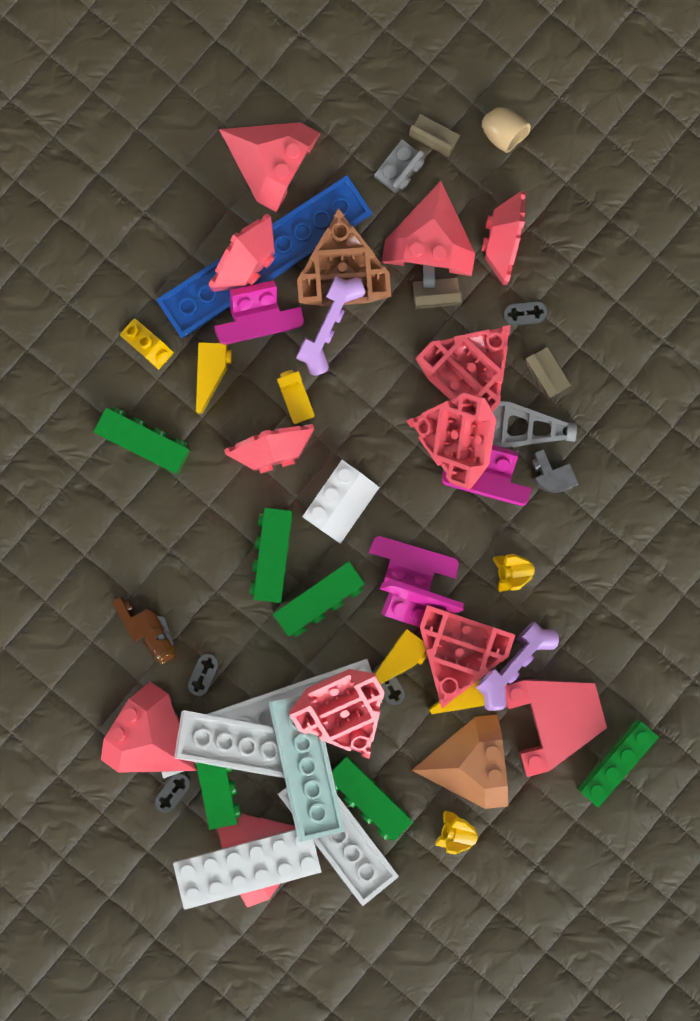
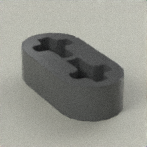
M423 265V289H435V266Z
M541 302L511 304L505 309L503 318L511 326L538 324L547 316V308ZM534 307H537L538 311H542L543 314H540L537 319L535 315H527V312H532ZM512 309H515L516 313H523V316H518L516 321H513L512 317H508V314L511 313Z
M208 653L199 658L188 683L189 691L193 695L200 696L208 691L219 666V661L215 655ZM211 658L214 668L210 667L205 674L203 673L205 665L202 661ZM202 675L204 676L202 684L205 686V689L196 691L193 681L197 682Z
M377 665L373 669L372 673H375L380 665ZM396 676L390 679L389 683L381 684L385 692L384 698L389 704L398 705L404 700L405 692ZM392 685L395 691L400 690L401 693L398 694V700L388 698L391 694L388 686Z
M178 773L172 776L155 799L156 808L160 812L168 813L175 808L191 786L190 777L185 773ZM184 778L186 788L180 787L175 792L173 788L177 783L174 780ZM171 793L173 795L170 800L171 807L168 805L162 807L163 801L160 798H166Z

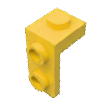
M133 319L120 333L124 340L158 370L174 353L136 319Z
M293 370L281 373V378H278L277 381L293 424L314 418L315 415L299 371L294 373Z

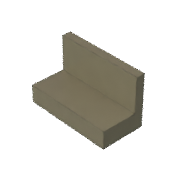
M421 114L415 124L411 126L409 133L410 137L447 157L450 156L460 138L459 134Z
M458 278L435 280V289H423V281L412 282L415 310L461 305L462 299L461 292L459 293Z
M548 347L536 354H532L523 361L547 400L571 386Z

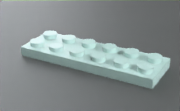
M296 696L269 702L298 842H303L344 832L345 830L326 742L320 740L317 735L308 732L305 734L300 732L289 716V711L301 697Z

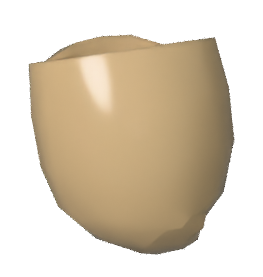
M504 107L493 109L482 120V128L490 142L505 153L510 152L519 142L523 141L529 135L531 128L530 124L513 110Z

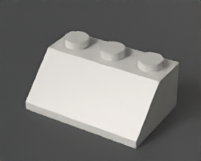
M341 460L302 517L341 544L379 487L358 470Z

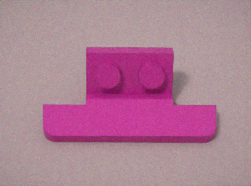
M274 280L230 290V310L234 322L215 326V333L219 342L227 345L298 329L304 323L302 309L298 307L284 311L279 310L277 305V286Z
M492 445L488 467L471 489L467 490L451 484L445 477L447 473L444 469L442 472V482L447 486L519 506L527 504L532 488L511 483L519 452Z
M382 536L376 537L370 548L369 553L390 559L384 582L395 580L430 592L434 573L456 579L459 563L455 558Z
M390 580L383 582L380 587L381 590L389 592L381 614L420 627L427 605L453 614L463 611L464 604L399 581Z

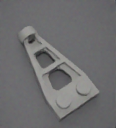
M500 401L499 406L493 411L496 425L492 445L511 448L560 440L573 442L576 440L577 423H567L511 402ZM515 415L527 421L528 429L524 435L510 436L507 433L510 416ZM541 421L548 423L551 426L550 434L547 436H534L532 433L533 422ZM566 427V434L564 435L562 430Z

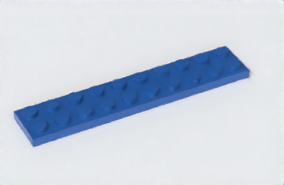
M348 175L272 224L275 248L273 256L275 259L268 268H262L259 272L261 276L255 284L272 281L312 255L326 229L331 224L338 208L353 227L372 215L371 210ZM221 258L156 299L182 339L230 308V290L214 292L208 285L217 273L215 270Z

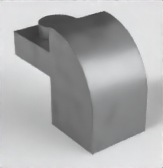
M544 449L533 454L532 465L536 472L540 471L541 476L533 480L540 489L549 493H559L579 485L570 463L552 470Z

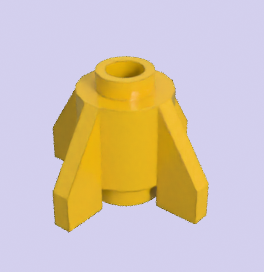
M516 554L493 557L494 563L497 568L499 567L500 580L497 588L499 592L508 591L509 589L511 591L519 590L532 579L535 569L534 565L527 558Z
M444 811L443 820L445 824L442 828L441 836L435 841V845L446 847V853L457 854L470 849L476 844L478 839L475 827L470 825L465 819L459 818L453 812Z

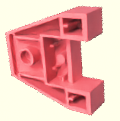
M519 679L511 684L508 682L505 686L506 707L508 709L530 704L541 744L540 746L518 751L523 772L527 777L552 770L607 729L595 683Z

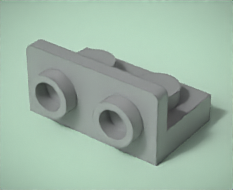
M401 140L374 174V177L394 193L399 188L403 190L411 179L408 177L413 170L417 172L425 161L422 160L424 152L421 150L418 152L404 140Z

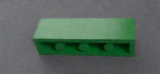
M113 407L112 410L105 408L94 430L95 434L177 475L179 474L190 453V450L185 448L187 443L177 438L171 441L165 438L167 433L155 427L153 431L145 427V422L135 417L133 420L124 417L126 413L116 407Z
M264 508V513H259L258 526H262L261 535L256 537L255 549H259V556L254 558L253 572H257L256 581H251L250 595H254L253 600L282 603L292 511Z
M347 562L273 615L288 637L293 634L296 638L306 631L305 625L311 621L315 625L326 616L323 614L330 608L335 611L345 604L342 601L349 595L354 598L364 591L362 589L364 582L351 563Z
M636 719L577 790L599 808L659 737L645 724Z
M347 755L331 769L336 792L340 789L346 795L344 800L352 808L357 806L362 811L361 817L367 823L371 824L373 822L379 827L377 832L386 841L390 838L394 842L413 823L412 818Z
M196 762L209 830L236 825L238 817H241L239 803L235 804L233 795L237 794L235 781H230L229 772L232 769Z

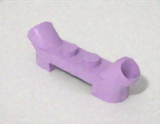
M335 276L326 294L327 298L333 300L330 309L314 341L305 337L296 356V359L306 363L309 374L316 376L327 372L329 366L322 347L325 342L329 344L335 331L331 329L335 322H340L344 314V310L341 309L343 304L365 295L360 278L355 277L344 280Z
M533 621L516 638L522 645L499 673L495 669L488 672L475 687L484 695L485 709L496 711L503 710L506 707V684L508 682L511 684L517 679L520 674L518 670L522 666L526 667L533 660L532 654L536 650H554L558 646L559 635L555 629H542Z

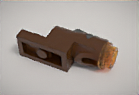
M119 597L112 601L133 643L143 638V644L150 651L154 660L158 661L159 665L176 657L174 653L176 650L173 647L174 642L165 617L157 616L151 609H146L133 616L132 612H134V609L128 599L124 600L123 597Z

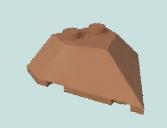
M339 208L309 258L303 272H301L297 279L299 303L331 306L333 300L327 298L326 294L335 276L344 280L358 277L361 279L365 290L363 297L346 302L343 305L370 303L391 297L389 271L380 263L374 252L355 228L346 220Z
M498 714L473 717L464 727L454 733L420 764L416 765L412 771L484 809L507 807L508 784Z

